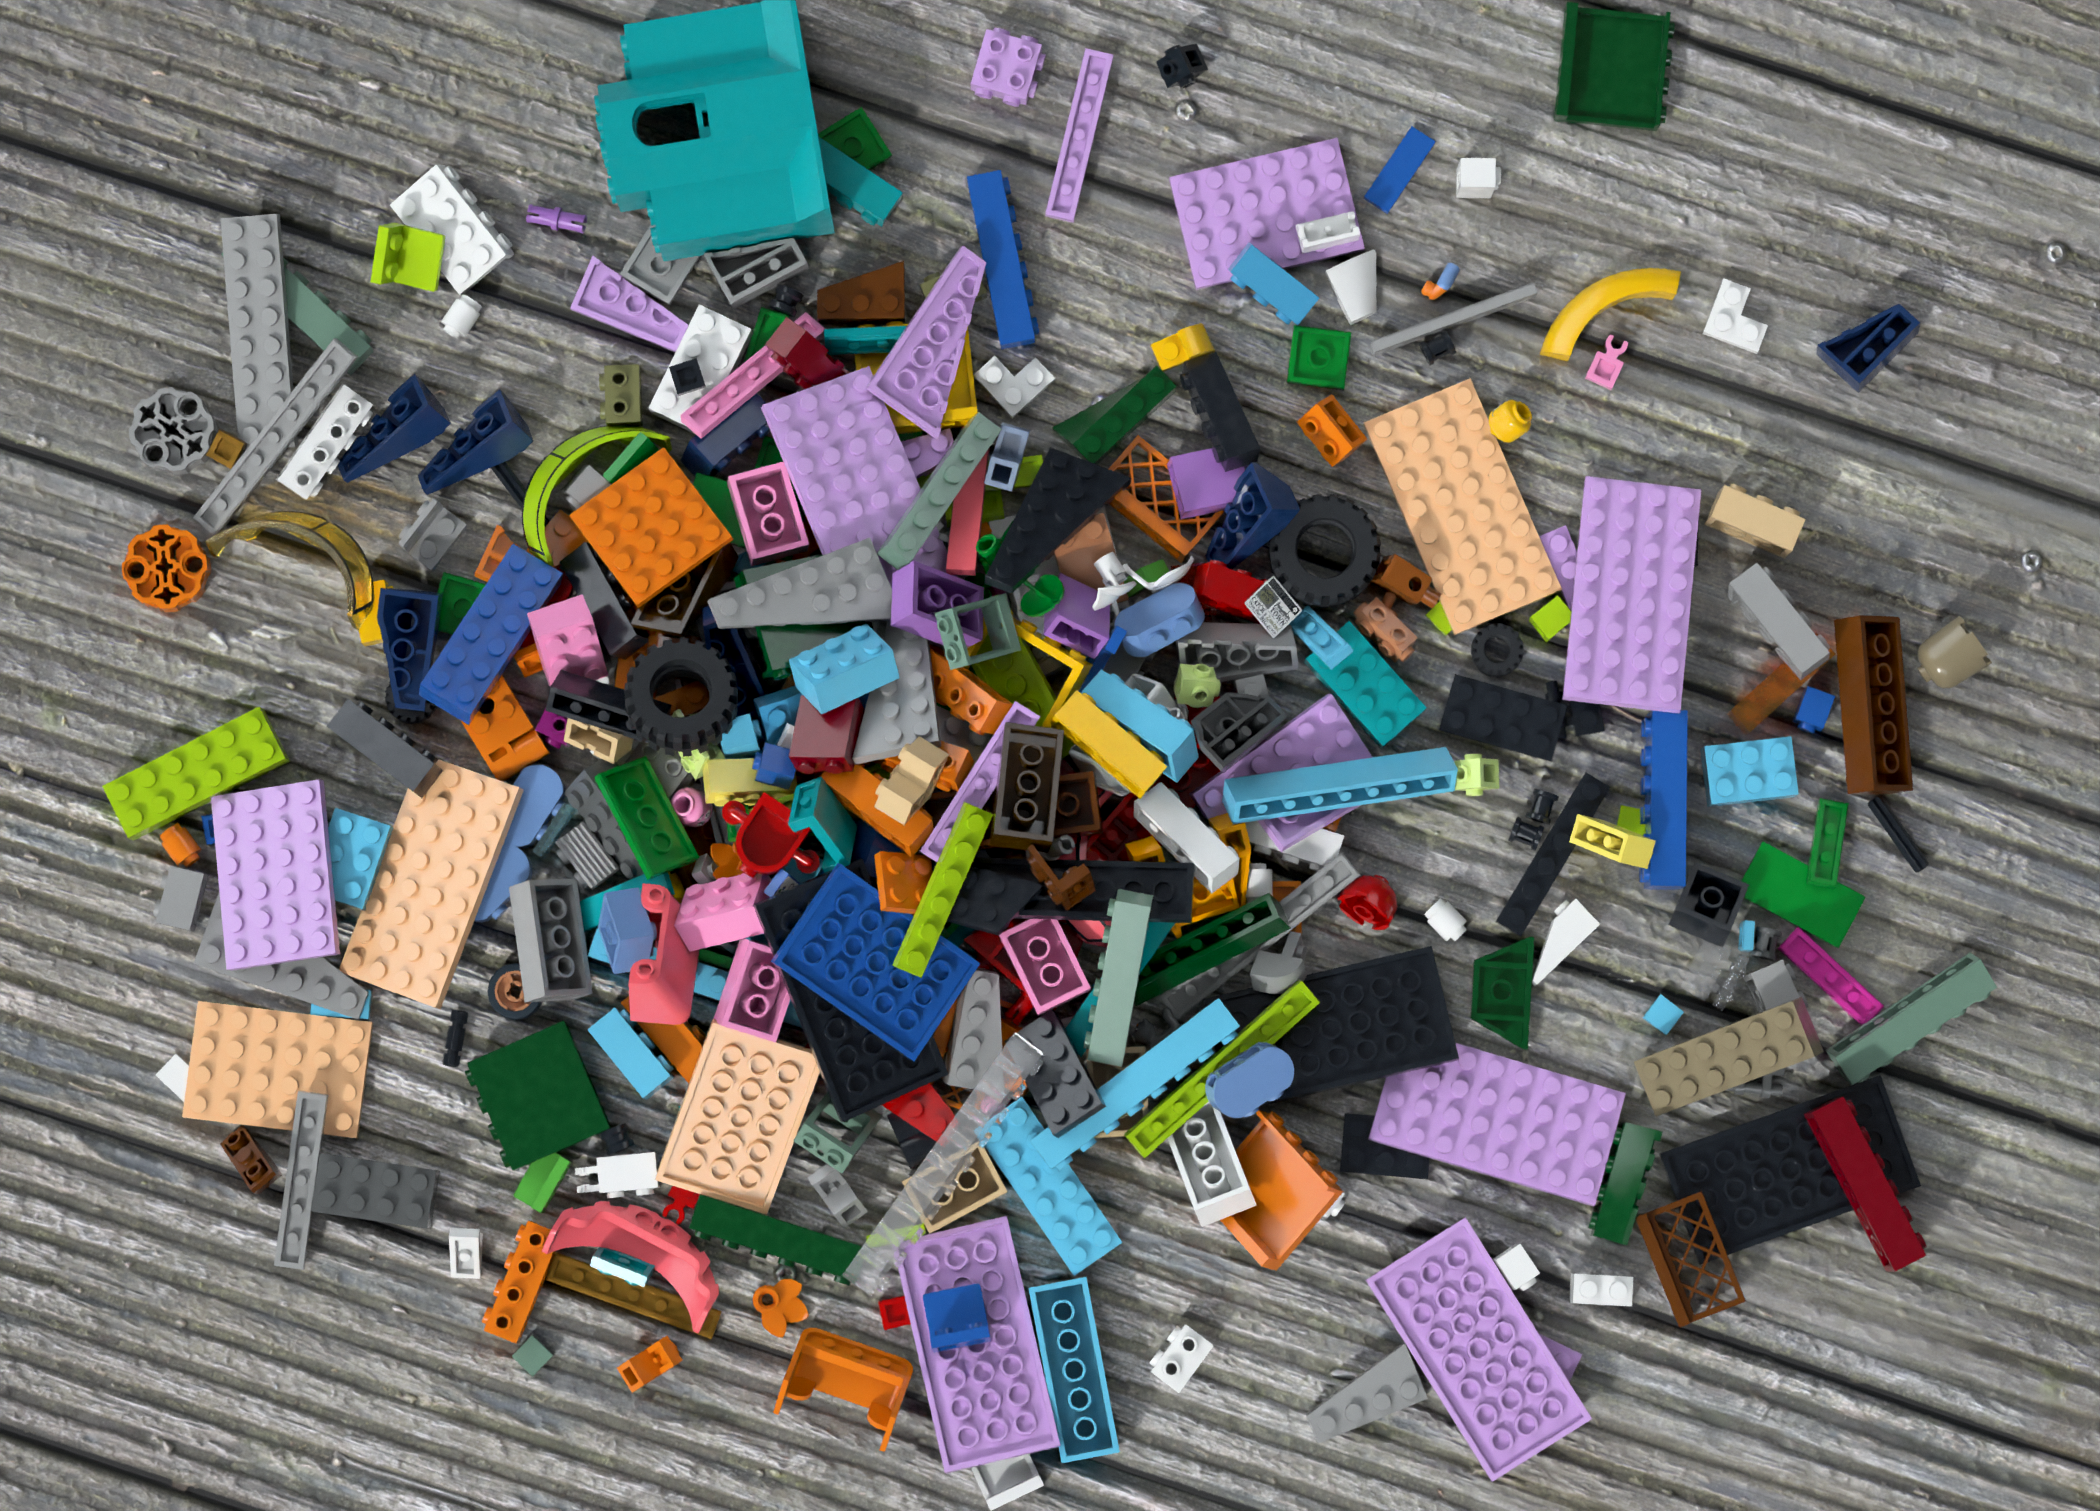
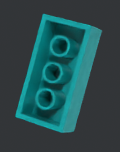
M1348 621L1337 633L1353 649L1350 655L1332 670L1315 653L1310 654L1304 663L1378 747L1382 749L1419 717L1427 707L1355 626Z

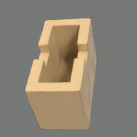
M568 718L563 741L582 750L588 748L594 751L593 755L614 764L631 751L633 738Z

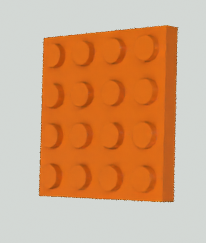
M664 447L569 515L638 608L733 540L731 534Z

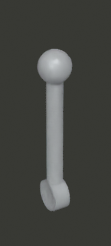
M560 858L554 861L556 869H561L569 879H576ZM577 881L578 889L586 898L594 896Z

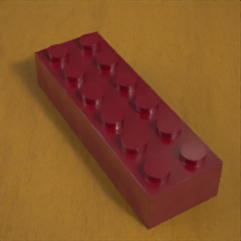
M1844 1096L1834 1098L1805 1113L1804 1116L1886 1272H1896L1927 1256L1923 1250L1927 1248V1245L1919 1232L1915 1233L1912 1229L1910 1222L1913 1221V1218L1905 1205L1900 1206L1896 1198L1899 1195L1898 1189L1892 1179H1886L1882 1171L1885 1168L1884 1162L1877 1152L1873 1154L1868 1144L1871 1142V1138L1864 1126L1859 1127L1854 1118L1858 1114L1850 1099L1846 1101Z

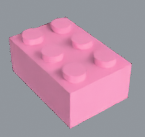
M784 462L728 476L727 485L751 566L808 551L809 542Z
M583 594L527 613L543 671L550 687L560 670L595 681L608 676L593 618Z
M743 873L729 878H719L716 881L705 884H695L686 888L674 926L689 952L764 934L753 905L769 898L764 893V890L771 882L768 875L756 874L754 878H751Z
M1029 919L999 935L1038 1016L1091 990L1058 920Z
M747 938L740 939L714 1019L721 1026L776 1043L790 1002V996L778 967L771 962L773 954L769 945Z

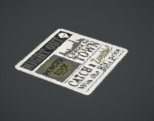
M1275 576L1268 579L1245 601L1247 608L1272 638H1275L1302 612V609Z

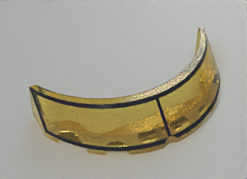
M298 511L270 512L244 520L206 540L205 543L211 555L218 558L225 546L234 539L252 540L268 527L280 528L326 551L335 561L346 585L348 597L347 616L353 628L359 630L374 607L373 577L371 567L363 550L349 533L337 524L328 522L323 517Z

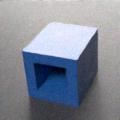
M1807 686L1803 690L1792 722L1798 723V729L1812 734H1814L1815 730L1820 732L1824 729L1835 696Z
M765 743L762 752H756L753 760L752 769L757 770L755 781L789 790L796 768L789 759L790 749Z

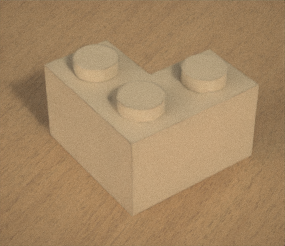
M920 736L911 745L906 743L898 756L901 760L900 765H896L889 780L884 778L875 792L879 796L874 807L905 825L931 797L949 754Z

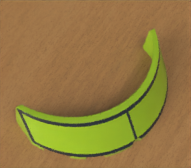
M606 425L580 432L556 446L535 469L523 498L522 527L529 551L548 565H554L545 538L544 523L550 494L600 444L618 440L628 446L642 432L650 441L656 443L661 448L664 447L669 453L672 450L669 436L638 426Z

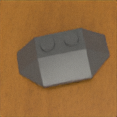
M1225 693L1197 715L1191 723L1201 751L1222 773H1225L1255 749L1288 715L1269 695L1254 696Z

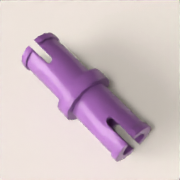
M530 204L527 212L536 213L539 216L527 215V223L551 226V229L556 231L559 228L582 234L585 231L586 226L575 224L574 222L587 223V215L565 212L559 207L549 209L534 206L533 204Z

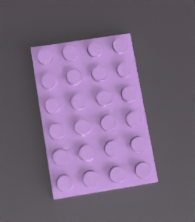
M1338 138L1169 177L1196 290L1233 282L1230 280L1233 274L1227 269L1248 242L1283 269L1364 251L1365 249L1360 231V237L1357 241L1302 254L1295 226L1354 211L1356 226L1359 227Z
M318 779L212 797L211 804L226 969L232 971L340 954L324 781Z

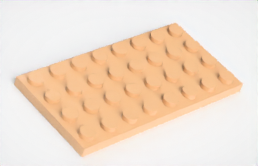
M1471 378L1364 422L1365 430L1428 575L1432 578L1431 583L1434 589L1441 593L1439 601L1454 636L1562 591L1497 438L1490 432L1489 420Z
M438 760L436 765L443 772L423 798L419 797L409 788L407 789L370 898L366 904V910H361L339 970L345 975L441 1010L524 789Z

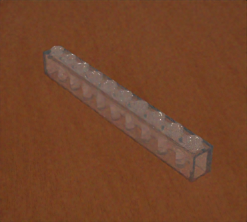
M1014 1032L843 1273V1277L870 1296L875 1290L880 1293L891 1279L886 1275L892 1266L897 1269L908 1255L903 1251L909 1242L914 1245L925 1231L920 1226L926 1218L931 1221L942 1207L937 1202L943 1194L948 1197L959 1183L954 1178L960 1170L965 1173L976 1159L971 1154L977 1146L982 1149L993 1135L988 1130L994 1122L1000 1125L1010 1111L1005 1106L1011 1098L1016 1101L1027 1087L1023 1084L1027 1075L1030 1074L1034 1077L1044 1062L1040 1060L1043 1054L1042 1051Z

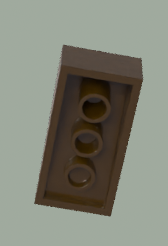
M729 542L639 607L631 622L632 627L683 637L702 614L703 608L709 605L707 601L714 598L728 581L739 558L732 544Z
M1005 722L989 845L1028 850V847L1033 844L1038 852H1049L1054 835L1064 730Z

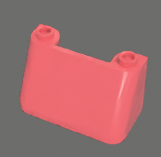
M643 883L641 903L649 911L648 917L650 922H654L656 925L657 938L655 939V948H657L656 960L641 959L636 961L631 967L629 976L630 1021L672 1025L682 1024L691 1015L699 950L689 952L674 926L681 906L676 898L664 886Z

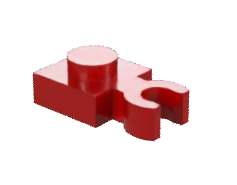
M672 1186L668 1196L675 1200L673 1204H669L664 1208L662 1216L666 1218L668 1213L675 1209L679 1213L676 1224L680 1225L685 1219V1207L688 1206L694 1209L700 1194Z

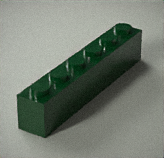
M1267 893L1157 949L1139 975L1134 1005L1138 1006L1291 929L1281 904L1270 893Z
M701 1194L699 1195L689 1226L690 1229L695 1230L694 1236L710 1241L711 1237L715 1236L723 1239L722 1245L736 1250L739 1249L740 1245L751 1248L749 1254L764 1259L767 1258L768 1254L779 1257L777 1263L792 1268L795 1267L796 1263L807 1266L805 1272L820 1277L823 1276L824 1272L835 1275L833 1281L848 1286L851 1285L852 1281H859L869 1248Z

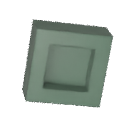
M531 1335L512 1355L532 1377L554 1356L534 1335Z

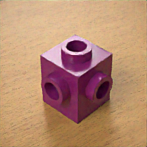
M545 709L535 730L546 737L545 743L557 749H560L562 745L568 748L571 745L563 741L568 718L548 712ZM560 724H565L563 730L557 731V727Z

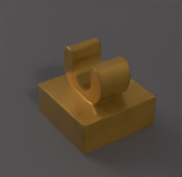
M221 429L218 431L206 456L232 469L239 460L247 443Z

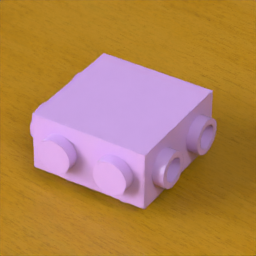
M994 28L993 31L986 29L971 80V90L975 91V95L985 99H991L992 96L1002 98V102L1010 106L1019 107L1020 104L1026 105L1028 98H1034L1038 82L1033 81L1036 70L1042 71L1046 54H1042V44H1038V40L1030 36L1022 35L1021 39L1010 36L1009 31L1001 28Z

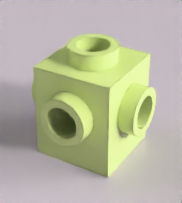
M1180 663L1174 685L1177 703L1187 704L1194 708L1209 707L1213 703L1214 696H1219L1221 686L1220 679L1216 678L1214 667H1209L1205 664L1190 665Z
M1482 754L1464 755L1465 760L1454 761L1458 769L1455 790L1466 791V796H1482L1483 790L1499 789L1498 759L1482 758Z

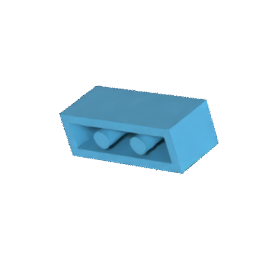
M1248 242L1227 269L1233 274L1230 280L1242 289L1246 286L1250 287L1255 291L1252 297L1265 307L1269 303L1278 309L1275 315L1288 325L1291 321L1299 325L1319 299L1316 294L1250 242Z

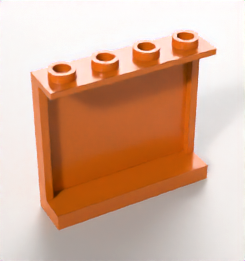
M1258 1110L1256 1114L1261 1119L1260 1122L1236 1149L1257 1206L1220 1221L1261 1267L1277 1271L1344 1191L1336 1184L1338 1181L1336 1176L1326 1169L1323 1170L1318 1164L1320 1159L1313 1152L1305 1150L1300 1145L1302 1143L1301 1138L1283 1126L1285 1122L1278 1114L1273 1111L1267 1113Z

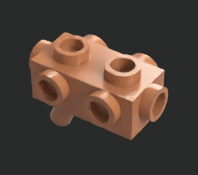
M1386 592L1382 602L1377 597L1369 604L1366 601L1363 602L1353 613L1357 617L1354 623L1358 626L1363 636L1370 638L1378 646L1380 652L1385 657L1391 658L1395 663L1399 659L1404 662L1415 651L1412 646L1418 637L1398 618L1396 612L1391 610L1396 595Z

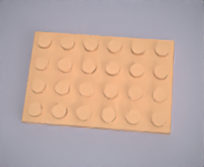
M198 1001L182 1117L292 1131L298 1091H307L329 1095L323 1135L358 1139L373 1022Z
M712 1019L658 1167L655 1180L767 1215L820 1073L811 1049L777 1039L775 1043L721 1026L717 1023L716 1019Z

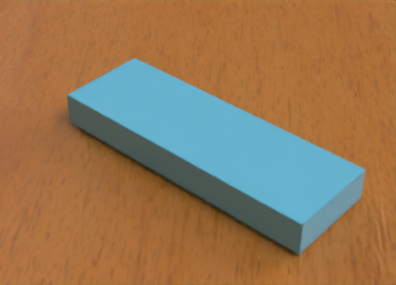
M1306 606L1288 624L1291 625L1293 633L1331 670L1353 652L1351 646L1309 606Z

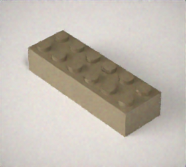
M1802 997L1645 1056L1634 1061L1654 1114L1659 1116L1810 1059L1824 1051Z

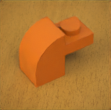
M665 1336L624 1362L617 1369L633 1393L683 1360L679 1355L677 1346L671 1342L668 1336Z

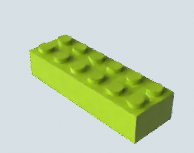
M257 707L102 787L127 837L134 841L211 802L212 797L227 794L290 762L265 710Z

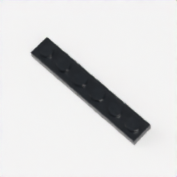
M1584 773L1495 921L1496 923L1517 936H1522L1576 844L1569 841L1577 814L1593 817L1609 791L1610 786L1590 774Z

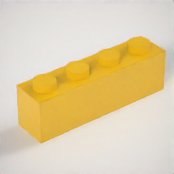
M1076 690L1054 715L1050 723L1056 729L1064 730V735L1141 799L1167 768L1164 764V759L1157 752L1149 751L1141 745L1142 742L1136 734L1131 731L1126 732L1118 725V720L1109 712L1104 713L1095 706L1096 702L1090 695L1086 693L1081 694Z

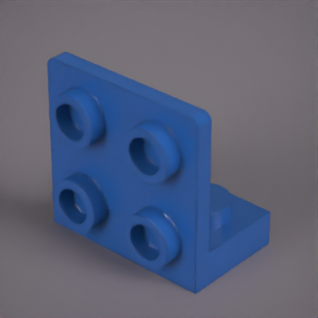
M979 1283L923 1295L933 1353L991 1342L982 1290Z

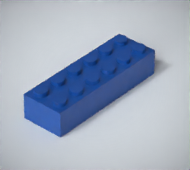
M512 544L420 684L419 696L469 725L531 631L527 613L548 605L561 585L563 573Z
M1651 710L1644 720H1641V737H1646V746H1644V749H1641L1640 764L1645 766L1644 778L1640 780V795H1645V804L1643 807H1640V824H1646V834H1643V836L1656 841L1648 869L1639 867V882L1644 883V889L1680 890L1686 886L1688 710H1680L1679 714Z

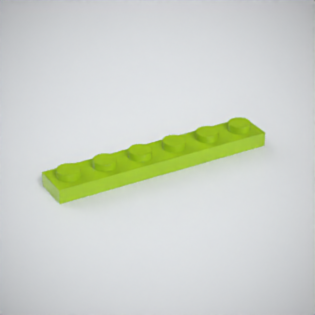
M963 802L892 964L893 966L922 978L993 814Z

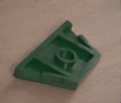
M1528 937L1480 957L1473 962L1470 1019L1522 1050H1528L1534 937Z

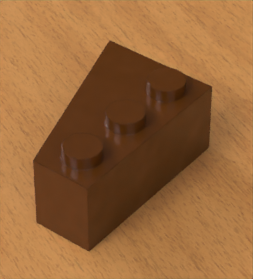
M904 261L818 289V323L821 325L887 324L892 321H902L905 324Z

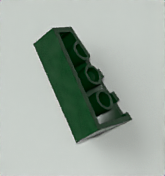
M1156 365L1143 378L1052 427V429L1081 459L1098 465L1176 392L1177 386Z
M1627 1122L1622 1123L1621 1128L1616 1127L1612 1144H1616L1613 1156L1609 1155L1604 1171L1608 1173L1605 1184L1601 1183L1597 1200L1600 1201L1597 1212L1592 1211L1588 1223V1228L1592 1229L1590 1236L1624 1246L1628 1245L1639 1206L1636 1204L1638 1200H1641L1647 1184V1177L1644 1176L1646 1171L1649 1172L1654 1162L1655 1149H1652L1654 1141L1660 1142L1663 1131Z

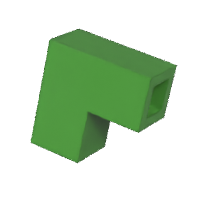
M1163 559L1135 571L1136 574L1149 583L1157 581L1163 575L1170 572ZM1130 575L1124 581V584L1132 581L1136 582L1135 587L1127 592L1128 598L1146 589Z

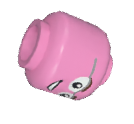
M686 787L678 790L670 800L682 825L699 827L704 825L712 815V803L706 804L705 793L701 790Z

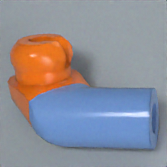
M1448 263L1437 284L1430 280L1426 281L1421 293L1428 296L1430 300L1439 298L1451 288L1460 271L1459 267L1453 263Z

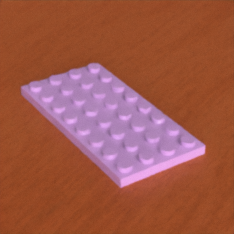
M869 366L763 404L761 407L822 555L869 537L877 553L921 490L884 401L866 389L873 378ZM935 526L911 562L916 561L946 573L948 553L943 541L938 539L939 532ZM878 556L892 588L893 573L897 569Z
M1585 476L1562 700L1680 713L1701 499L1700 489Z
M1456 1043L1459 1056L1458 1061L1385 1078L1368 1140L1593 1207L1595 1206L1626 1093Z
M1007 1216L892 1243L945 1474L1059 1447L1060 1441ZM979 1283L982 1290L991 1342L933 1353L923 1295Z
M1466 1217L1366 1279L1367 1284L1491 1482L1592 1419Z

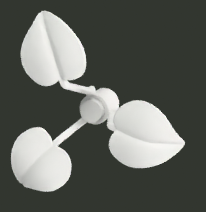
M1110 552L1094 563L1106 587L1098 588L1097 598L1092 608L1096 611L1112 604L1115 618L1110 623V633L1115 628V620L1120 613L1116 600L1136 585L1135 581L1119 585L1127 579L1125 573H1128L1154 594L1180 581L1189 571L1194 558L1191 555L1186 564L1166 573L1157 581L1149 583L1131 570L1127 563L1122 565L1115 553Z

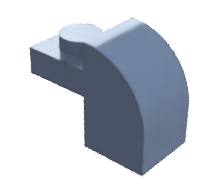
M1002 422L1000 427L1002 430L998 434L984 484L1012 492L1021 468L1030 430Z

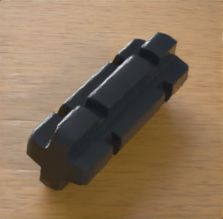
M451 1011L450 1021L452 1026H448L444 1048L447 1049V1053L443 1054L442 1064L445 1066L458 1067L460 1064L461 1056L458 1053L459 1051L462 1052L466 1031V1028H463V1026L467 1024L468 1012Z

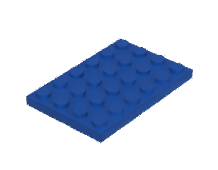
M839 863L834 867L771 960L773 964L912 1061L916 1060L980 965L977 960L940 935L922 978L893 966L892 964L913 919V915L881 911L878 890Z

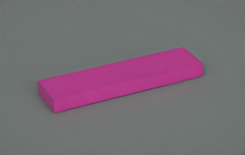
M1796 927L1777 948L1859 1025L1862 1026L1874 1018L1884 1008L1882 1003L1799 927Z

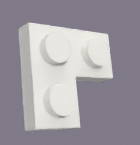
M1723 279L1702 334L1757 354L1768 325L1741 315L1751 288Z
M993 356L973 375L1012 419L1055 381L1054 376L1036 357L1018 374L1013 376L997 357Z

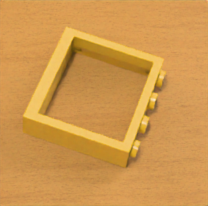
M984 617L983 640L967 648L969 657L977 654L988 634ZM1012 617L1017 636L1072 668L1042 727L1056 729L1050 723L1074 692L1080 690L1093 664L1085 660L1086 657L1081 652L1074 649L1069 651L1061 646L1062 643L1037 632L1038 627L1025 619L1019 621Z

